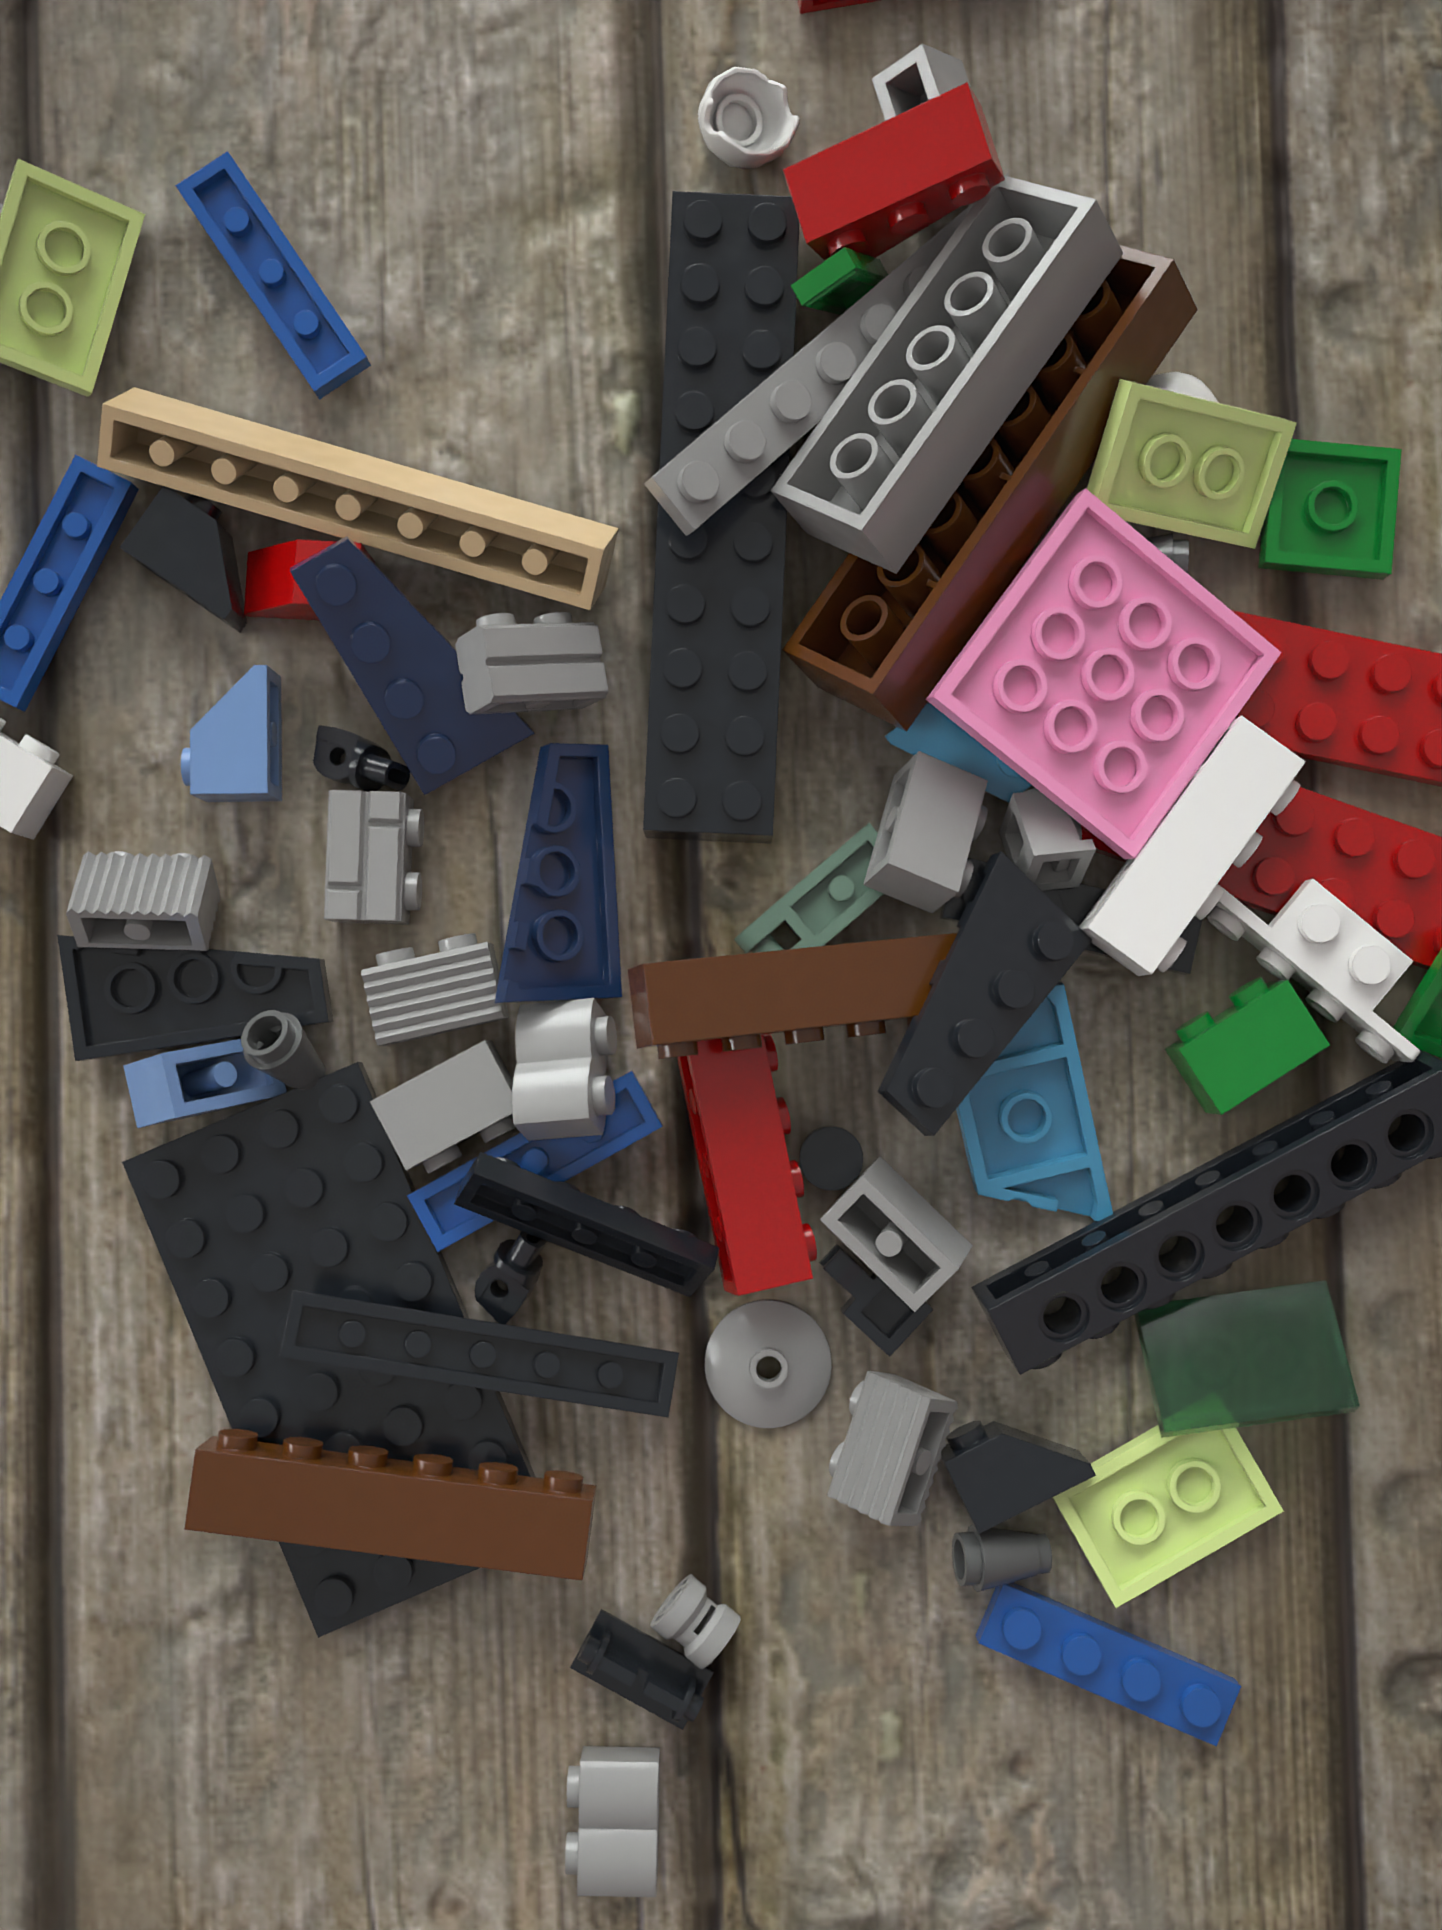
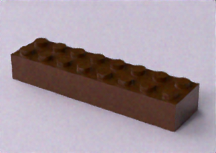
M1120 245L1123 255L897 574L851 553L847 555L782 649L818 688L906 732L928 702L926 698L984 621L1097 457L1119 380L1124 379L1146 385L1198 309L1174 259Z

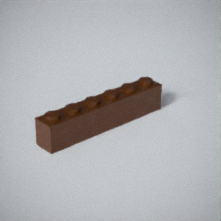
M958 933L638 965L628 969L636 1047L638 1049L657 1046L658 1059L698 1055L697 1042L721 1039L722 1051L727 1052L761 1048V1035L784 1032L785 1044L789 1045L825 1040L823 1028L846 1025L847 1038L886 1033L885 1021L907 1019V1027H909L913 1016L919 1015L932 988V985L929 983L939 962L946 959Z
M223 1429L218 1431V1437L212 1436L195 1449L184 1530L582 1581L588 1559L597 1485L583 1484L584 1477L582 1475L568 1471H546L544 1478L520 1476L516 1466L506 1463L484 1462L479 1464V1470L453 1467L452 1458L437 1454H418L414 1456V1460L411 1462L388 1459V1451L386 1449L374 1446H351L348 1453L323 1450V1442L316 1439L290 1437L283 1440V1445L258 1442V1434L253 1431Z

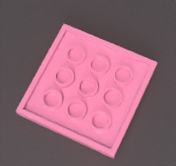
M1084 489L1077 493L926 700L1123 859H1135L1282 652L1089 490Z

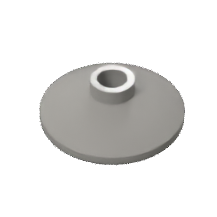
M780 1300L752 1301L732 1310L714 1329L705 1354L706 1379L717 1403L736 1420L759 1428L783 1427L805 1417L822 1399L831 1376L830 1348L820 1326L809 1314L799 1307ZM766 1356L776 1358L781 1364L779 1374L770 1379L761 1377L756 1370L759 1360Z

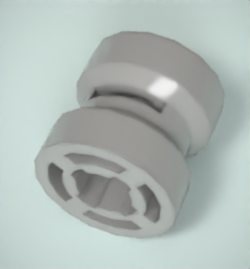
M691 1574L685 1577L665 1599L653 1617L650 1627L665 1640L675 1639L684 1646L685 1657L699 1669H704L729 1642L738 1628L741 1616L727 1604H715L707 1597L706 1586Z

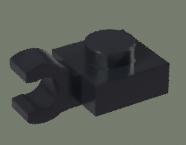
M837 1244L819 1262L823 1269L852 1295L841 1307L842 1313L889 1357L933 1311V1308L925 1302L914 1312L875 1273L870 1276Z

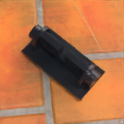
M602 1609L570 1666L571 1669L682 1730L688 1721L693 1722L696 1719L704 1701V1697L701 1695L714 1673L708 1667L699 1669L684 1654Z

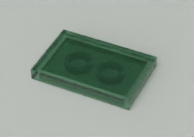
M1326 1280L1175 1300L1161 1307L1144 1309L1134 1314L1161 1438L1355 1412L1360 1407Z

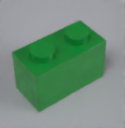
M1258 977L1228 996L1233 1005L1214 1018H1212L1208 1011H1205L1175 1030L1179 1040L1165 1048V1051L1205 1113L1224 1114L1330 1046L1288 979L1270 981L1266 984L1262 977Z

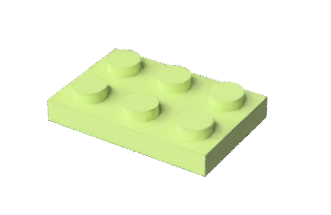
M17 160L0 213V363L89 397L92 394L145 214L23 160Z
M1120 379L1087 490L1124 521L1255 549L1297 422Z
M1213 1393L1092 1462L1091 1466L1096 1476L1052 1497L1115 1608L1284 1512L1223 1404Z

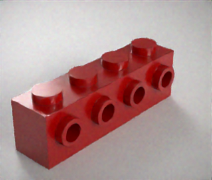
M770 1034L761 1035V1048L723 1052L722 1042L719 1039L697 1042L698 1055L677 1057L715 1246L719 1247L718 1262L724 1291L737 1296L813 1279L810 1262L817 1259V1247L813 1231L808 1223L802 1224L797 1198L804 1196V1183L796 1160L789 1161L784 1135L791 1133V1120L784 1098L776 1097L771 1072L778 1070V1056L774 1040Z

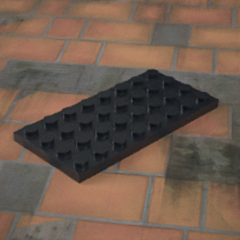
M356 1062L319 1078L316 1085L310 1089L301 1090L295 1088L122 1162L232 1429L256 1432L258 1434V1442L283 1445V1440L290 1437L316 1439L323 1442V1450L348 1453L351 1446H374L386 1449L388 1451V1459L413 1462L414 1456L418 1454L443 1455L453 1459V1467L479 1470V1464L484 1462L506 1463L516 1466L520 1476L535 1477L499 1391L279 1357L292 1290L469 1318L442 1252H437L407 1195L416 1190L408 1170H405L370 1103L377 1096L362 1062ZM279 1542L318 1638L479 1569V1567Z

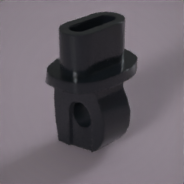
M319 725L313 763L320 774L343 784H352L366 792L377 791L383 785L396 790H403L407 786L410 779V770L407 766L391 760L387 750L373 741L336 727ZM346 752V759L340 765V758Z
M521 1231L517 1239H508L500 1243L494 1254V1261L479 1275L474 1290L476 1301L498 1323L506 1324L531 1294L543 1266V1259L540 1253L548 1241ZM497 1280L505 1282L508 1290L501 1289L498 1286Z

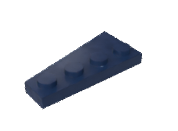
M348 536L290 568L292 576L424 795L535 734L527 722L516 712L472 715L466 712L461 684L463 674L459 672L456 650Z
M549 743L540 747L494 1003L565 1001L587 998L612 999L622 997L608 745Z

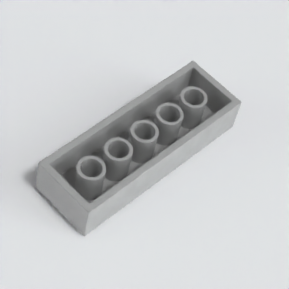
M1004 176V181L992 187L984 198L975 202L771 489V492L807 534L897 574L1123 255V251L1096 199Z

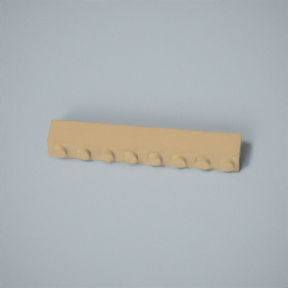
M136 387L102 404L97 467L336 537L344 538L348 536L357 543L587 610H591L606 587L619 528Z

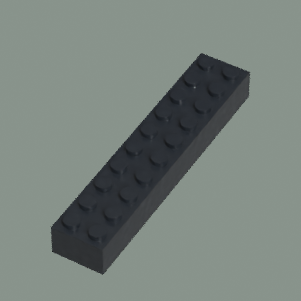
M672 191L660 469L794 356L796 295L790 285L797 281L800 222L791 196ZM790 448L687 536L658 502L643 831L646 838L768 844L772 842L787 510L771 492V489L789 465Z

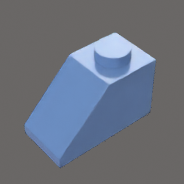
M254 665L190 729V748H184L181 754L182 780L185 786H190V795L205 802L282 801L281 676L269 666Z
M241 1039L161 1053L123 1066L137 1128L262 1101L287 1092L283 1082L248 1064L244 1057Z

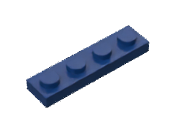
M228 151L175 185L319 400L371 366L367 356Z
M76 454L0 600V700L24 712L139 491L132 482L106 469L97 467L96 464Z
M632 1070L613 1081L615 1109L612 1115H606L603 1135L528 1141L520 1132L484 1153L492 1157L512 1160L522 1169L552 1181L564 1182L663 1127V1124ZM477 1157L407 1195L437 1252L494 1221L454 1205L460 1184Z
M1014 1582L995 1587L975 1635L978 1643L1216 1747L1241 1688V1685L1231 1676Z

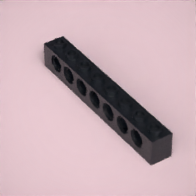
M1420 1050L1421 1053L1413 1062L1397 1061L1114 1211L1112 1215L1087 1225L972 1286L971 1288L1003 1351L1018 1373L1021 1375L1031 1369H1042L1052 1365L1066 1350L1087 1339H1098L1112 1333L1118 1327L1119 1322L1144 1309H1154L1167 1304L1174 1298L1176 1292L1200 1279H1210L1225 1273L1230 1269L1234 1261L1257 1249L1276 1246L1288 1237L1289 1232L1313 1219L1327 1218L1338 1213L1344 1208L1347 1201L1370 1189L1383 1188L1395 1183L1402 1176V1172L1426 1159L1442 1157V1061ZM1401 1116L1398 1128L1388 1135L1392 1122ZM1346 1145L1343 1157L1337 1163L1331 1165L1335 1152ZM1290 1175L1286 1188L1279 1194L1274 1195L1278 1182ZM1234 1206L1230 1218L1226 1222L1216 1225L1220 1213L1226 1208ZM1178 1236L1177 1243L1173 1249L1159 1255L1163 1243L1171 1237ZM1122 1266L1119 1276L1113 1282L1101 1285L1103 1277L1109 1270ZM1066 1297L1063 1306L1058 1311L1052 1314H1044L1045 1308L1052 1300Z

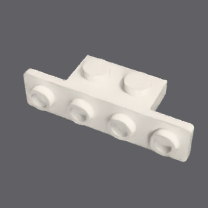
M1313 878L1304 881L1269 925L1228 891H1224L1218 903L1207 916L1208 921L1216 929L1235 941H1238L1241 936L1260 951L1256 959L1267 971L1281 980H1289L1292 977L1310 992L1305 998L1307 1003L1330 1021L1338 1022L1341 1018L1360 1033L1355 1038V1042L1375 1059L1382 1063H1387L1390 1059L1393 1061L1413 1062L1421 1051L1373 1012L1378 1003L1412 964V959Z

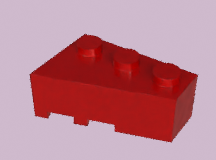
M968 82L783 169L806 244L824 261L844 247L876 258L957 208L984 198L992 187L1005 180L982 106Z

